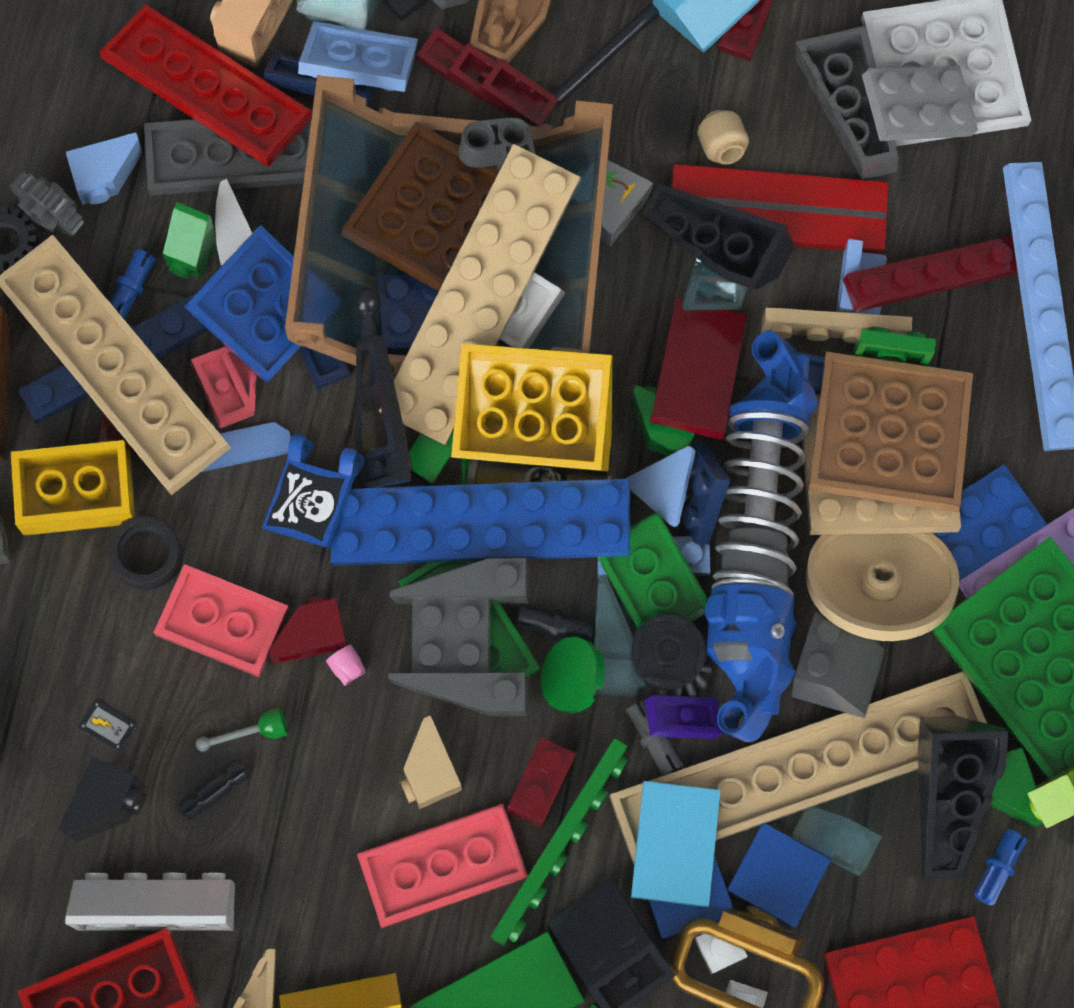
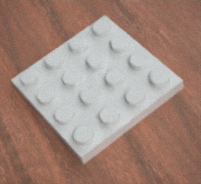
M939 0L862 13V26H866L876 68L960 65L978 131L974 134L1025 127L1031 122L1002 0ZM947 138L895 140L896 146Z

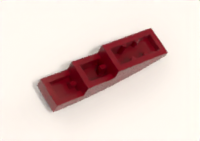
M437 27L415 58L471 95L532 126H541L559 100V98L502 59L496 62L469 43L463 46Z

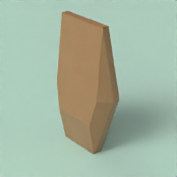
M479 0L470 44L496 62L502 59L509 63L543 24L551 0Z

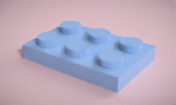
M313 21L299 60L298 74L317 78V75L354 79L355 85L361 84L382 88L387 91L405 92L417 52L418 39Z

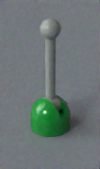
M278 706L266 710L260 716L257 725L212 738L199 737L196 740L195 746L199 751L204 752L212 745L260 732L267 738L278 739L288 736V728L283 711Z

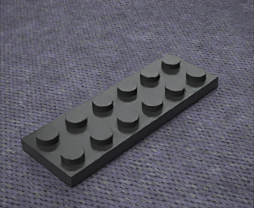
M326 114L319 175L332 181L366 179L362 130ZM195 119L144 123L149 195L217 191L220 181L227 179L231 189L303 184L311 121L269 167Z

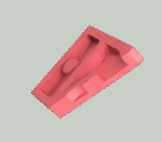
M225 346L191 359L190 366L219 428L254 416L257 375L230 349Z

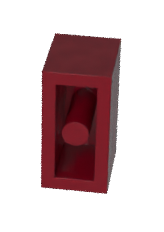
M541 737L508 805L507 813L542 829L572 767L576 753Z

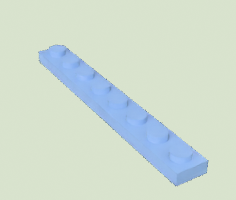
M1042 162L1009 163L1003 167L1043 449L1044 451L1074 449V376Z

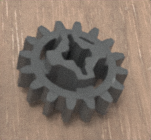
M22 171L10 184L9 187L12 188V193L18 196L17 199L20 201L18 207L38 226L47 228L50 232L57 229L61 234H67L71 237L83 225L82 216L76 213L77 210L74 208L76 203L55 182L52 183L42 176L37 180L32 174H26Z

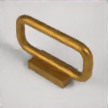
M734 908L724 910L720 922L706 918L694 919L684 925L680 931L670 957V963L678 973L672 980L685 993L721 1008H761L694 980L686 974L684 965L693 939L698 934H707L803 974L807 978L809 985L801 1008H818L824 989L822 973L816 964L796 954L800 952L805 937Z

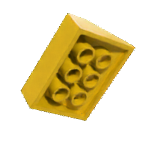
M461 344L451 457L608 471L612 435L613 356Z

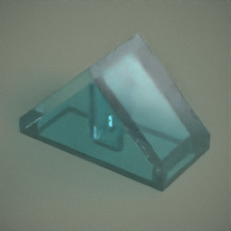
M697 259L691 273L682 308L685 310L741 309L747 287L724 280Z

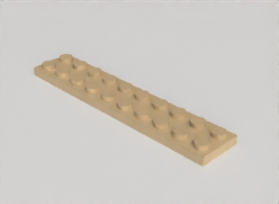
M960 672L871 703L868 706L865 718L842 713L648 782L721 790L716 831L717 841L757 827L763 823L774 821L918 770L920 717L959 716L983 723L987 722L970 680L964 672ZM643 783L610 794L609 796L633 864L635 862Z

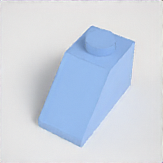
M137 133L66 152L76 190L82 204H100L119 193L143 153Z

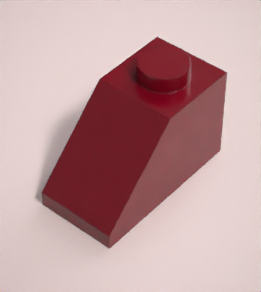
M326 595L316 596L307 599L306 605L298 606L269 650L273 665L332 653L346 647L336 598L329 599Z

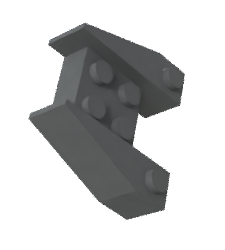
M487 558L390 591V598L395 604H413L411 673H388V679L393 684L487 716H528L527 675L525 673H491V603H529V564L526 558Z

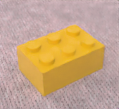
M125 440L11 452L15 525L23 536L119 526L122 522L135 516L131 454Z

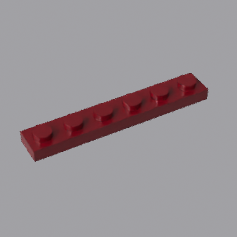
M1013 236L847 273L843 278V282L854 312H859L1016 275L1018 270Z

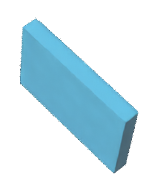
M648 781L643 782L631 898L709 907L721 790Z

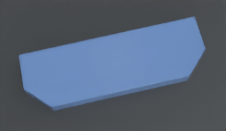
M271 422L220 433L231 449L202 472L288 454L291 438L290 432L277 423Z

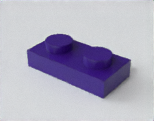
M651 695L645 700L651 737L716 739L723 734L717 724L719 711L717 698Z

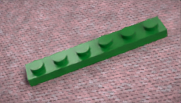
M614 738L491 935L493 941L503 947L508 940L514 943L517 941L527 925L522 920V917L528 907L537 909L548 891L542 887L543 883L550 873L554 876L558 875L568 859V856L564 855L563 851L570 840L577 844L589 825L583 821L590 808L598 811L609 791L603 788L610 776L617 779L629 759L623 756L627 745Z

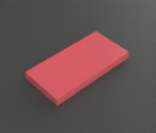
M503 804L357 853L381 928L528 877Z

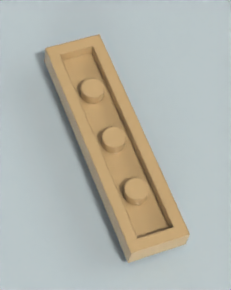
M766 307L762 317L761 333L774 331L783 339L790 338L792 335L807 336V339L811 341L843 338L844 342L855 344L861 330H867L869 327H883L888 329L889 333L902 335L906 332H912V317Z

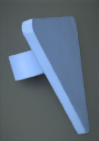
M690 446L626 478L630 481V490L655 512L658 511L660 516L673 527L679 524L683 504L688 498L686 491L695 456V450Z

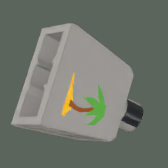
M609 160L607 161L600 239L610 247L651 197L653 183ZM575 161L571 162L566 168L567 171L581 178L570 200V208L593 202L597 162L590 171H587ZM592 216L581 218L591 229Z

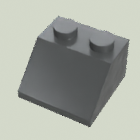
M815 612L794 676L791 697L865 718L885 649L872 639L863 638L841 629L829 621L823 614Z

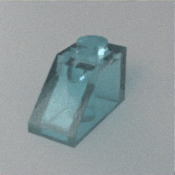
M812 806L804 810L791 838L858 876L866 870L882 836L849 818Z

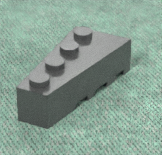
M866 26L796 41V61L861 179L865 180L896 173L899 156L895 140H879L862 74L868 69L876 68Z

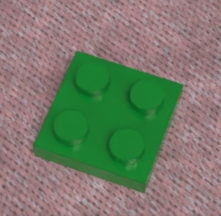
M869 327L867 330H861L851 355L928 366L935 353L936 339L926 338V335L920 332H906L902 335L889 333V330L883 327Z

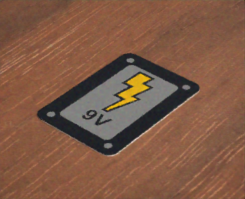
M99 700L93 702L79 724L80 730L115 751L122 749L136 727V722Z

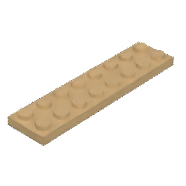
M513 144L394 380L404 425L447 446L454 432L461 344L498 345L581 180L580 176Z
M51 235L0 275V288L171 495L231 449L225 439L54 235Z

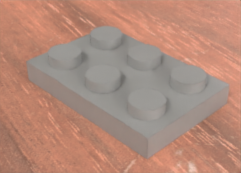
M960 65L870 68L862 74L880 141L970 137L978 131Z

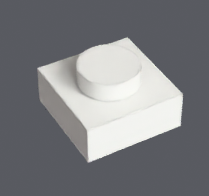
M702 934L695 938L711 974L748 957L744 949L710 935Z

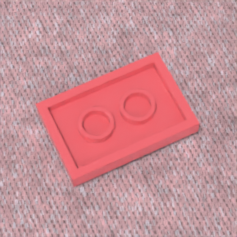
M184 564L153 633L155 636L260 678L270 655L269 650L277 639L289 611V606Z

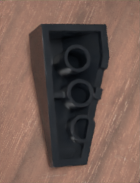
M661 184L657 185L642 212L648 221L721 278L754 290H758L780 276L794 249L786 225Z
M959 716L920 717L918 773L922 875L924 878L962 877L978 838L976 832L985 811H989L993 801L990 797L996 782L1002 778L1006 769L1008 730L1006 728Z

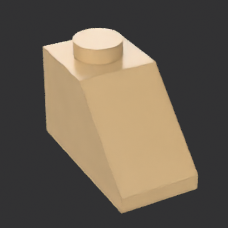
M431 715L423 718L403 768L406 779L400 781L408 802L416 800L419 809L462 791L461 783Z

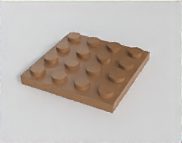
M826 352L808 490L958 512L961 506L973 373Z

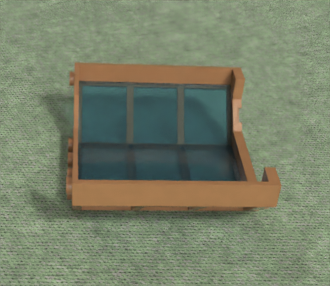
M317 75L285 323L286 335L289 341L356 366V341L362 339L360 315L353 310L351 305L354 292L362 287H370L376 290L375 279L377 275L409 274L341 236L342 228L415 122L459 146L465 126L475 122V120L394 113L385 108H380L379 112L366 106L365 98L356 94L354 79ZM576 101L575 115L565 118L563 126L551 129L552 126L549 124L538 127L529 126L535 155L581 178L548 243L544 256L540 259L534 271L564 291L565 295L529 349L589 353L613 104ZM506 138L512 144L519 143L513 138ZM470 142L474 147H483L478 142ZM377 312L375 314L377 336H380L379 319ZM501 340L497 345L500 347H511ZM410 348L387 349L392 375L399 372Z

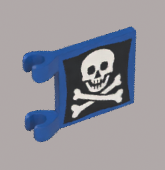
M294 434L290 438L287 461L262 528L329 549L354 478L362 469L365 459L356 450L345 448L340 456L339 473L304 464L310 456L314 445L305 436Z

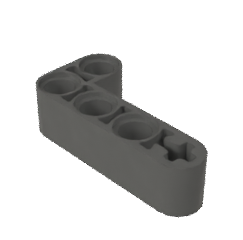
M519 118L471 122L465 126L458 148L459 158L469 167L497 166L499 173L513 146L506 138L517 140L519 143L515 145L535 154L531 130L528 124ZM470 142H478L483 147H474Z

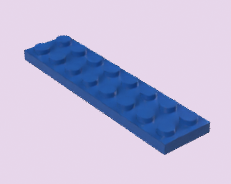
M628 479L350 489L331 542V564L343 566L481 561L487 558H526V560L631 556L630 481Z

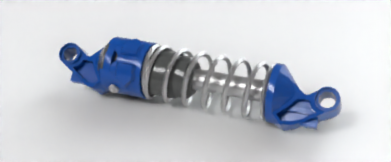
M765 331L759 334L753 341L751 348L752 355L765 372V378L745 398L729 408L727 424L734 432L730 433L726 440L733 446L751 449L750 459H732L724 463V468L730 473L748 476L747 486L728 487L724 498L746 503L745 514H727L718 520L721 525L732 530L728 533L727 542L720 543L715 548L722 554L721 571H717L713 575L717 582L713 584L711 596L705 605V615L708 620L706 654L728 675L737 690L735 695L719 709L717 724L724 733L744 742H753L760 738L771 716L779 715L780 696L789 686L796 673L789 660L791 637L796 628V619L793 615L794 593L788 587V578L795 574L797 567L787 552L798 545L799 539L794 531L787 526L798 520L802 513L798 505L790 499L800 493L804 486L801 478L793 472L802 466L806 460L803 450L796 444L807 436L810 416L818 406L814 388L808 380L810 358L806 355H798L795 347L774 331ZM737 438H751L752 442L737 440ZM788 447L795 451L799 458L795 464L783 467L779 465L781 448ZM735 466H749V469L738 468ZM784 474L795 480V489L784 494L777 493L778 475ZM732 493H744L747 494V496L736 495ZM776 502H782L790 506L794 510L793 516L779 522L774 521ZM732 521H743L744 523H738V522H732ZM783 532L789 535L792 539L789 545L788 538L783 534ZM744 716L743 723L738 727L740 718Z

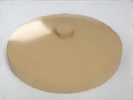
M933 533L821 535L813 545L809 555L806 583L815 606L836 626L867 639L899 641L928 633L948 617L954 607L958 593L959 571L952 553Z

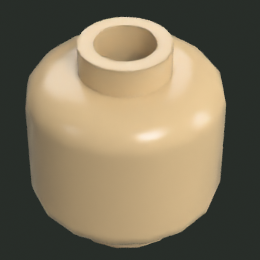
M715 110L710 112L700 123L697 130V135L706 157L712 162L725 165L732 164L741 159L749 144L748 134L739 115L733 111Z

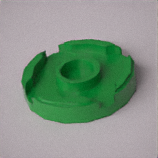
M577 636L566 637L556 643L547 654L541 670L540 684L543 697L548 704L565 713H580L590 707L596 700L592 697L597 689H602L605 679L603 654L591 641Z

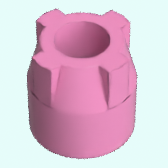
M351 644L337 651L326 660L335 676L341 680L344 686L366 672L361 658Z

